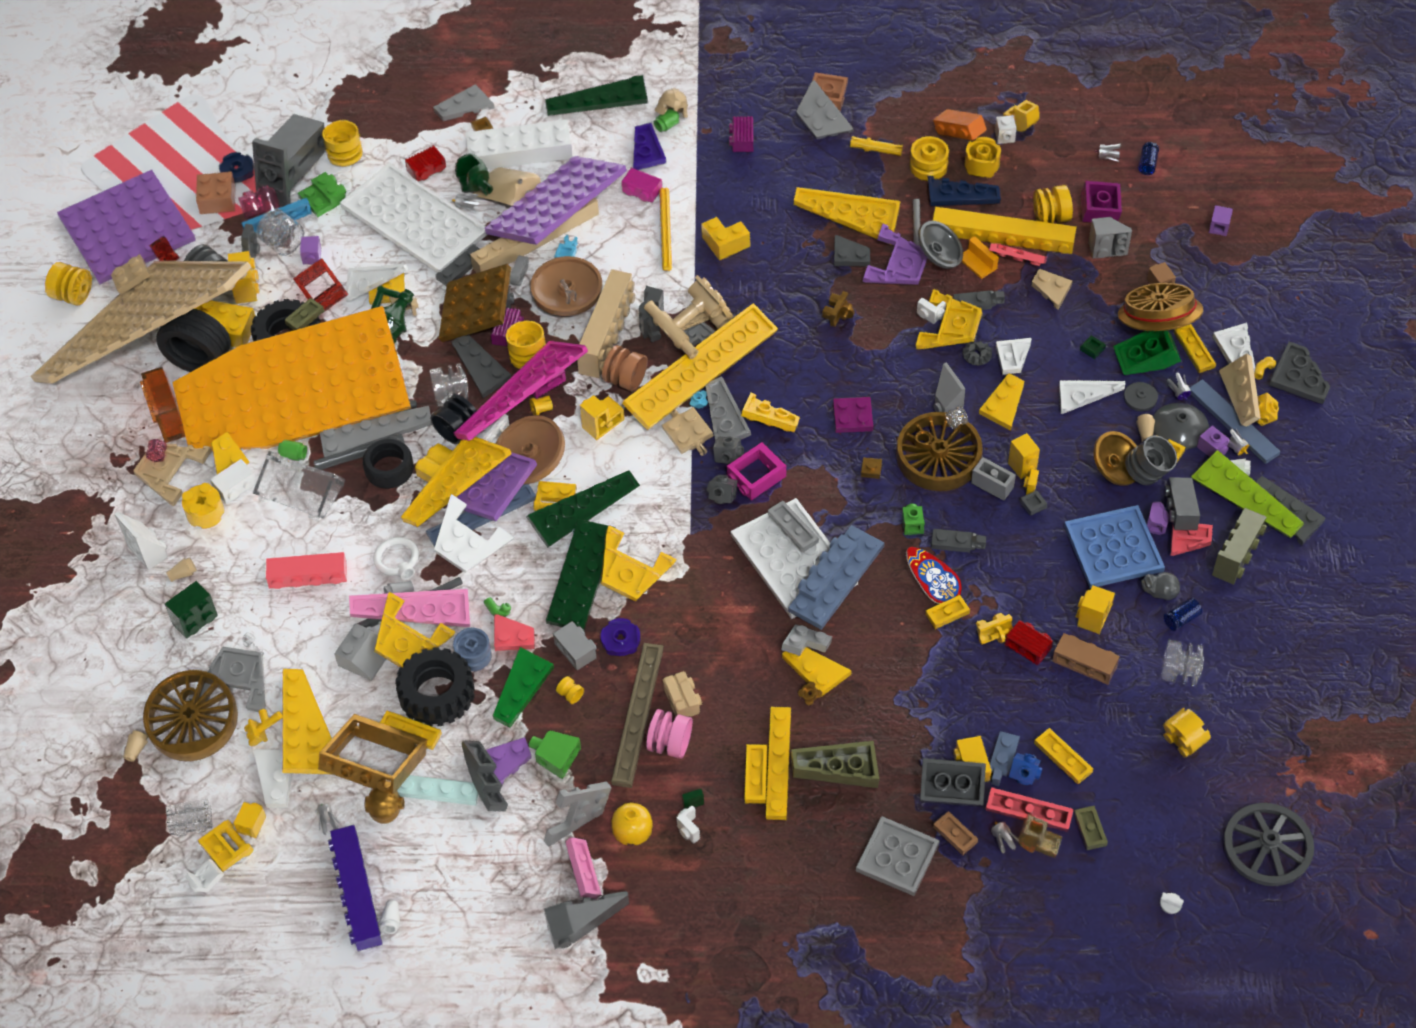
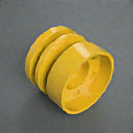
M339 120L325 127L322 133L328 160L333 165L349 166L360 160L363 149L358 128L353 122Z
M1066 185L1052 187L1051 192L1048 188L1034 191L1033 207L1037 221L1054 223L1056 219L1058 223L1072 220V199Z
M56 262L51 266L46 276V295L52 299L64 300L66 303L76 306L81 305L90 293L92 276L87 269L73 267L63 262Z
M534 321L517 322L506 332L511 363L519 369L546 344L543 327Z

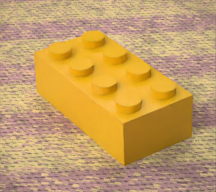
M212 300L194 308L212 316L225 327L230 337L231 347H238L248 343L252 334V321L255 317L253 308Z

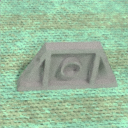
M813 80L796 111L800 119L816 139L836 136L838 133L853 132V127L816 81Z

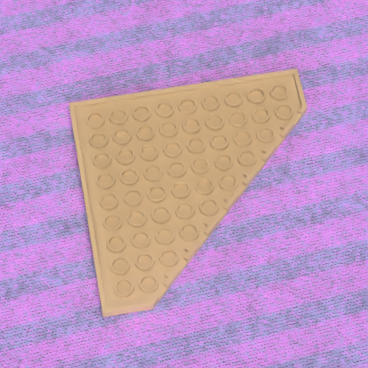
M154 261L148 267L150 277L124 294L117 295L30 377L34 382H57L59 379L78 371L93 361L99 360L116 349H120L129 342L144 336L146 333L188 313L203 303L209 302L222 293L232 290L235 287V283L248 274L247 272L252 268L248 261Z

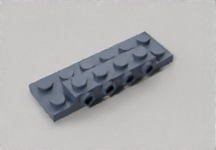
M852 525L844 535L841 534L839 538L834 537L832 539L829 551L822 552L819 564L817 566L813 565L809 570V577L807 579L803 578L798 585L799 594L788 607V612L821 630L884 548V542Z

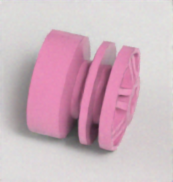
M657 709L648 728L647 750L653 752L656 749L657 753L661 754L667 746L668 756L682 759L686 753L691 736L692 718L678 714L674 722H672L671 712H667L664 715L663 710Z

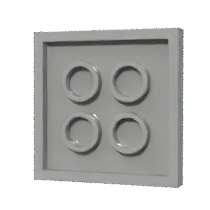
M881 817L856 867V872L915 896L940 840Z

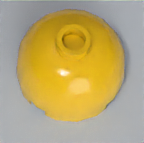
M626 803L618 807L613 814L611 821L612 833L616 840L624 845H627V843L639 845L645 842L652 833V817L647 808L641 804Z

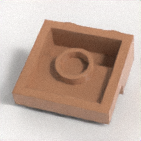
M815 73L813 80L816 81L837 109L841 111L848 78Z

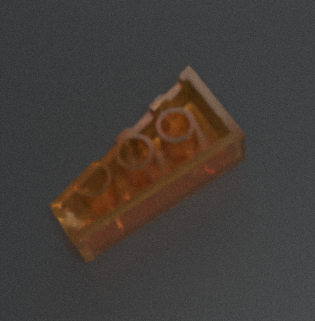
M159 367L141 373L143 381H140L153 422H158L164 442L168 443L186 437L163 368Z

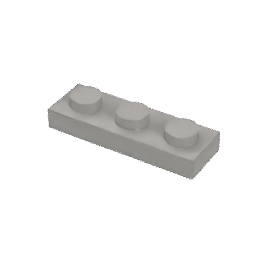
M784 501L768 510V515L803 552L819 543V538Z

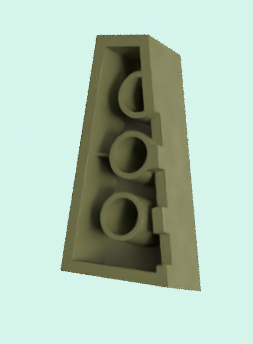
M1244 508L1235 527L1230 532L1228 540L1225 541L1223 549L1218 553L1212 576L1233 585L1237 578H1242L1245 572L1244 564H1249L1253 555L1251 553L1252 549L1256 550L1259 545V535L1263 536L1267 529V525H1265L1266 516Z

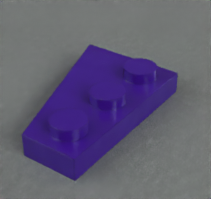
M652 123L635 126L633 168L641 170L666 163L665 154Z

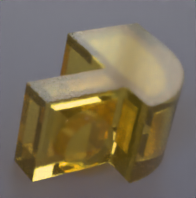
M1028 815L1022 825L1018 839L1019 844L1031 853L1036 850L1055 858L1058 854L1062 836L1047 831L1048 822Z

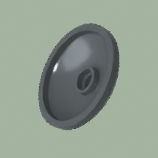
M928 221L920 227L918 232L919 244L924 255L932 263L946 269L955 268L961 263L963 259L961 242L948 226L938 221Z
M1186 403L1164 405L1153 416L1155 420L1154 435L1161 436L1167 440L1170 439L1186 447L1185 450L1197 447L1200 435L1209 429L1206 416L1198 408Z

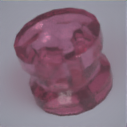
M160 439L150 440L148 442L149 449L146 451V458L153 462L163 461L167 444Z

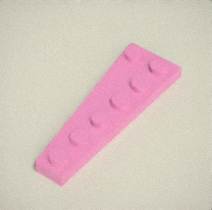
M468 589L393 593L405 601L395 616L399 621L436 625L442 623L447 626L470 627ZM388 593L349 596L350 617L382 620Z

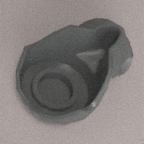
M1162 572L1155 576L1147 574L1141 580L1142 589L1154 598L1172 600L1180 592L1178 578L1169 572Z

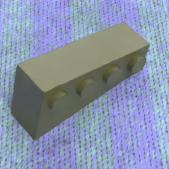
M874 741L791 750L793 778L878 788L879 773Z

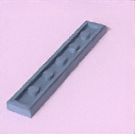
M1203 379L1190 387L1191 395L1229 431L1233 429L1236 432L1237 429L1242 439L1248 442V449L1264 464L1279 456L1280 450L1252 424L1247 427L1241 425L1235 409Z
M529 484L522 485L501 516L536 499V494ZM469 512L462 513L457 519L471 530L493 521ZM442 523L426 530V534L434 547Z

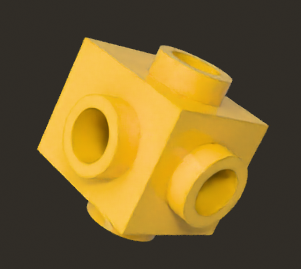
M1268 393L1257 396L1261 419L1256 422L1263 426L1276 421L1279 410L1278 401Z

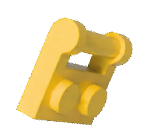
M539 481L536 499L534 500V511L554 504L546 502H558L575 495L577 485Z
M225 820L198 840L200 846L222 872L253 852L252 846L246 844L239 836L230 820ZM223 833H227L239 847L237 851H234L221 836Z

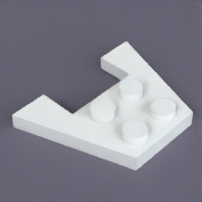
M451 494L434 552L466 573L514 540L515 537L498 527L488 541L457 520L467 504Z

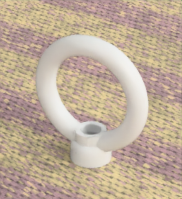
M394 537L384 541L377 547L373 557L374 565L383 574L390 576L399 575L401 579L408 580L415 574L413 567L418 561L419 550L412 540L404 537ZM394 545L407 546L411 550V558L408 562L400 563L397 568H389L383 565L381 556L387 548Z

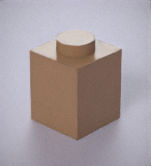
M1165 262L1149 268L1147 280L1150 284L1175 283L1176 277Z

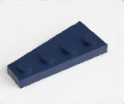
M928 176L927 179L930 206L1000 204L1001 201L998 185L976 183L974 185L963 180L953 182L949 178H942V180L934 179V176Z

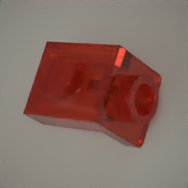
M165 236L149 245L158 261H176L180 258L174 252Z

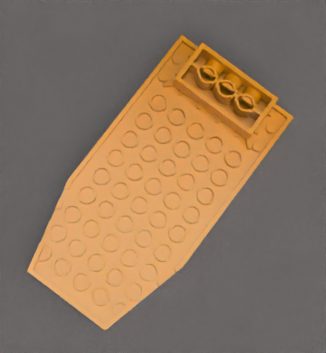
M383 306L240 345L172 382L187 444L193 445L194 449L209 446L212 450L211 443L226 432H228L240 449H268L279 446V443H282L283 440L297 441L318 435L327 429H337L343 425H353L361 423L363 420H372L411 409L407 388Z

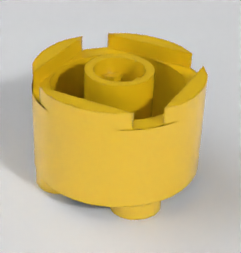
M978 137L975 141H970L967 144L965 167L969 175L991 178L997 172L1000 164L1001 147L995 143V140L988 137Z
M209 483L194 486L182 494V507L188 522L192 526L207 529L221 521V517L224 514V506L219 492Z
M1182 708L1163 725L1166 732L1163 734L1164 738L1170 744L1174 742L1183 757L1192 755L1211 739L1209 731H1204L1202 728L1204 725L1203 721L1190 709L1185 711V708Z

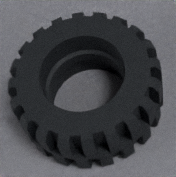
M284 299V301L279 302L277 300L271 305L267 304L264 306L265 309H261L252 321L251 336L253 342L275 336L282 330L290 329L285 324V319L305 302L300 303L296 299H293V301ZM319 316L314 321H312L308 326L319 324Z
M433 647V650L423 649L419 654L417 652L412 654L410 660L406 659L402 663L403 667L399 668L397 672L398 677L395 682L400 706L406 712V716L410 719L414 718L415 721L420 723L424 722L431 727L433 724L444 726L443 723L448 722L450 724L455 722V718H461L464 715V710L468 711L471 707V702L475 696L474 681L468 662L461 658L460 654L457 652L451 653V650L447 648L440 650L439 647ZM442 677L453 682L451 688L439 696L430 697L417 692L419 687L431 678Z

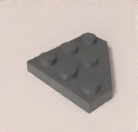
M1289 341L1270 381V386L1323 404L1330 389L1329 383L1323 379L1322 372L1316 362L1312 361L1307 347Z

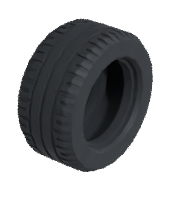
M192 309L188 313L161 326L156 334L157 345L162 355L175 366L188 372H192L227 353L231 347L230 337L225 327L212 316L197 309Z

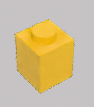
M243 802L233 823L237 833L256 838L266 819L263 807L257 803L249 804Z

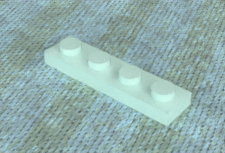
M411 775L408 776L397 790L400 797L475 806L479 795L474 783Z

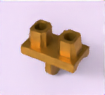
M843 291L841 295L832 293L829 305L835 307H824L822 317L830 320V326L836 327L840 317L845 320L854 316L853 305L846 300L848 292Z

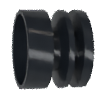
M453 394L444 403V407H439L431 415L430 419L435 430L445 440L452 444H459L462 439H457L454 432L477 410L466 398Z

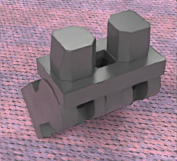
M646 286L644 290L645 302L639 305V329L643 338L649 337L651 342H655L661 339L660 327L654 324L652 316L644 309V306L649 301H653L661 311H664V290Z

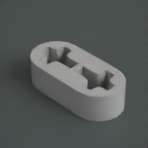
M521 255L517 257L511 272V284L518 286L522 284L528 269V257Z

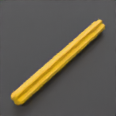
M666 187L660 189L662 269L670 271L672 269L669 189Z

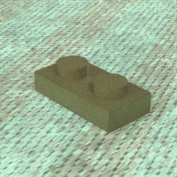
M310 298L285 319V324L293 330L305 328L324 312V307Z
M1095 806L1074 810V817L1086 850L1107 846L1108 842Z

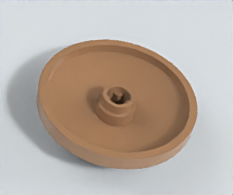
M573 256L554 258L542 264L533 274L530 285L532 298L538 307L545 312L557 316H573L589 310L597 303L603 290L602 277L599 270L591 262Z
M539 415L527 416L513 422L501 433L496 441L497 445L510 449L512 453L536 461L537 466L524 484H531L548 476L558 466L565 451V437L562 430L550 418Z

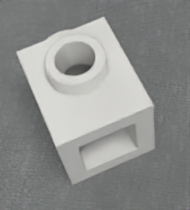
M1013 115L996 117L995 134L998 144L1015 142L1016 124Z

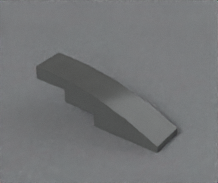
M462 741L461 745L471 779L488 811H506L508 803L500 793L503 785L494 773L497 765L480 741Z

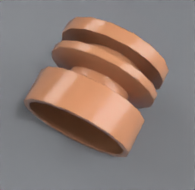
M615 345L608 353L604 362L602 379L605 382H611L613 385L619 384L621 388L628 391H635L640 386L646 373L648 364L646 355L638 352L630 354L629 349Z

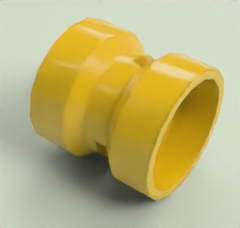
M567 676L559 682L556 692L561 696H565L570 704H575L584 694V688L579 684H574V680Z

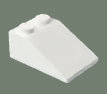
M120 512L115 513L127 546L148 570L168 558L165 551L167 549L165 543L161 539H156L157 536L151 527L147 528L142 522Z

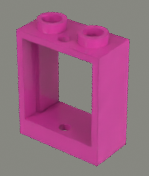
M761 442L727 466V476L729 479L738 480L737 487L740 492L752 501L786 477V465ZM759 459L770 472L751 484L740 471Z

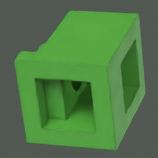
M908 504L906 507H903L904 535L924 534L925 522L922 506Z

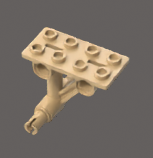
M698 275L695 276L696 281L688 289V293L694 299L674 319L667 312L661 311L653 301H649L644 306V309L652 316L654 324L659 326L674 342V346L682 349L690 359L696 357L699 351L690 343L689 336L684 330L708 320L720 329L734 318L717 290H713L706 278L701 279Z

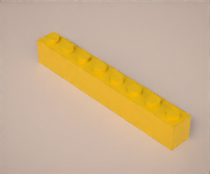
M935 207L933 221H938L948 226L958 238L970 240L975 236L979 241L1066 254H1072L1076 233L1075 226Z

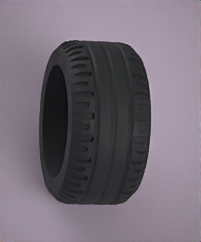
M383 439L374 442L363 455L362 462L366 478L374 486L383 489L396 488L407 482L413 473L414 463L411 451L406 444L399 440ZM386 457H397L403 460L393 470L381 471L374 468L379 460Z

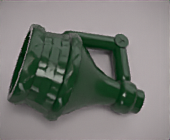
M379 286L371 309L380 306L383 295L398 298L393 304L384 307L395 344L397 338L407 331L405 326V310L407 305H410L413 301L414 294L408 289L400 293L399 291Z

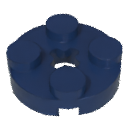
M234 152L223 158V162L219 164L220 173L232 172L234 182L236 183L253 177L254 163L248 154L245 156L241 155V152Z

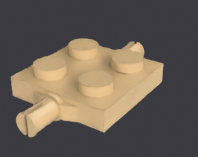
M692 407L681 414L676 409L670 414L673 418L662 424V428L679 452L683 454L696 448L701 456L706 454L707 450L702 444L713 437V432L696 409Z

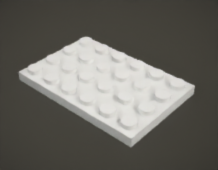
M797 498L786 504L819 538V543L807 551L803 552L768 513L731 531L734 541L791 619L797 616L788 612V607L799 594L798 585L803 578L807 579L809 577L810 568L813 565L817 566L822 552H828L830 549V542Z

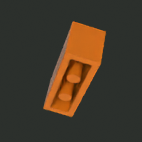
M946 109L933 119L935 129L939 135L973 141L987 130L983 117L979 114Z

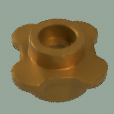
M808 682L798 692L799 696L803 697L805 703L809 706L813 705L817 698L822 697V691L815 687L814 682Z

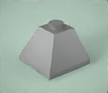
M946 362L942 367L935 395L934 409L936 412L955 415L963 411L965 387Z

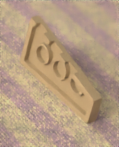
M1245 354L1220 369L1219 372L1241 425L1247 427L1261 418L1252 356Z

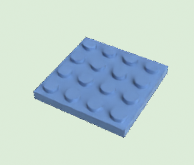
M1138 505L1065 521V530L1090 589L1092 585L1099 587L1146 576L1147 574L1164 572L1165 566Z

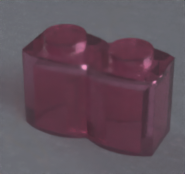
M267 185L258 188L259 191L255 193L252 190L242 193L243 196L238 199L244 217L250 218L280 208L275 189L269 188Z

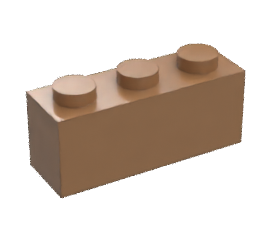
M1063 633L1054 651L1052 662L1108 685L1118 666L1120 656L1112 651L1101 649L1093 643H1087L1073 635Z

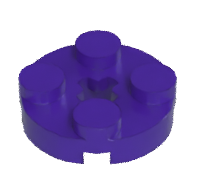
M625 618L613 619L608 622L609 625L605 628L603 627L601 643L608 655L625 656L637 651L641 640L640 630L630 620ZM619 634H622L623 637H625V639L618 640L616 638L619 636Z

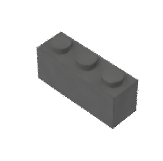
M1169 477L1168 485L1164 486V496L1168 497L1167 509H1170L1169 521L1173 522L1174 530H1198L1200 512L1192 478Z

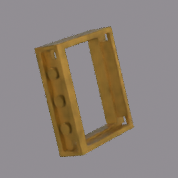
M354 714L319 753L318 769L372 789L378 788L381 792L389 791L393 795L426 756L427 739ZM354 736L409 755L392 776L337 757Z

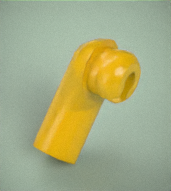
M1266 357L1256 364L1255 379H1262L1264 370L1267 367L1272 369L1276 366V361L1273 360V357Z

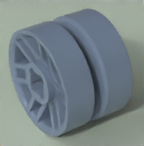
M466 628L455 636L453 641L454 652L460 654L461 658L468 662L471 671H479L490 663L492 657L488 635L479 628Z

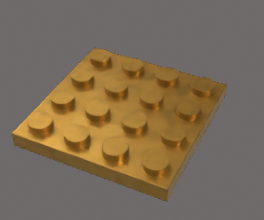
M508 264L447 283L438 337L441 342L504 324L511 267Z

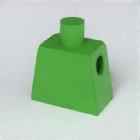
M548 731L543 740L533 736L529 743V747L536 750V762L561 779L564 778L581 750L580 738L554 731Z

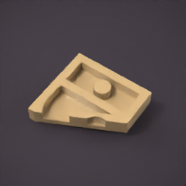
M1041 269L1038 270L1032 281V287L1041 292L1046 300L1049 298L1054 303L1056 309L1060 308L1072 286V280Z

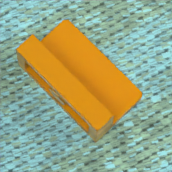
M974 236L969 240V248L963 252L961 262L980 279H983L998 268L999 257Z

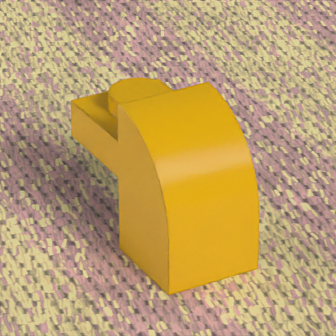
M1025 100L1018 106L1014 105L1004 112L1003 116L1013 115L1016 130L1023 132L1038 122L1039 106Z

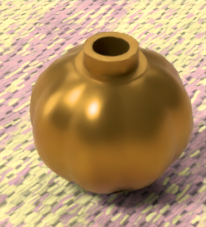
M376 788L372 789L369 796L365 797L366 813H369L371 818L380 824L394 821L399 815L400 810L405 807L404 797H400L398 791L392 795L389 791L381 792Z

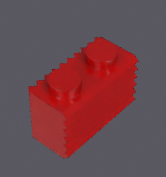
M434 145L429 147V149L423 150V152L421 151L405 159L407 172L418 182L426 180L429 176L436 172L440 173L446 168L445 157Z
M1021 620L1007 634L1005 641L1006 647H1009L1036 665H1039L1050 652L1053 640H1051L1048 634L1038 632L1032 624L1024 623Z

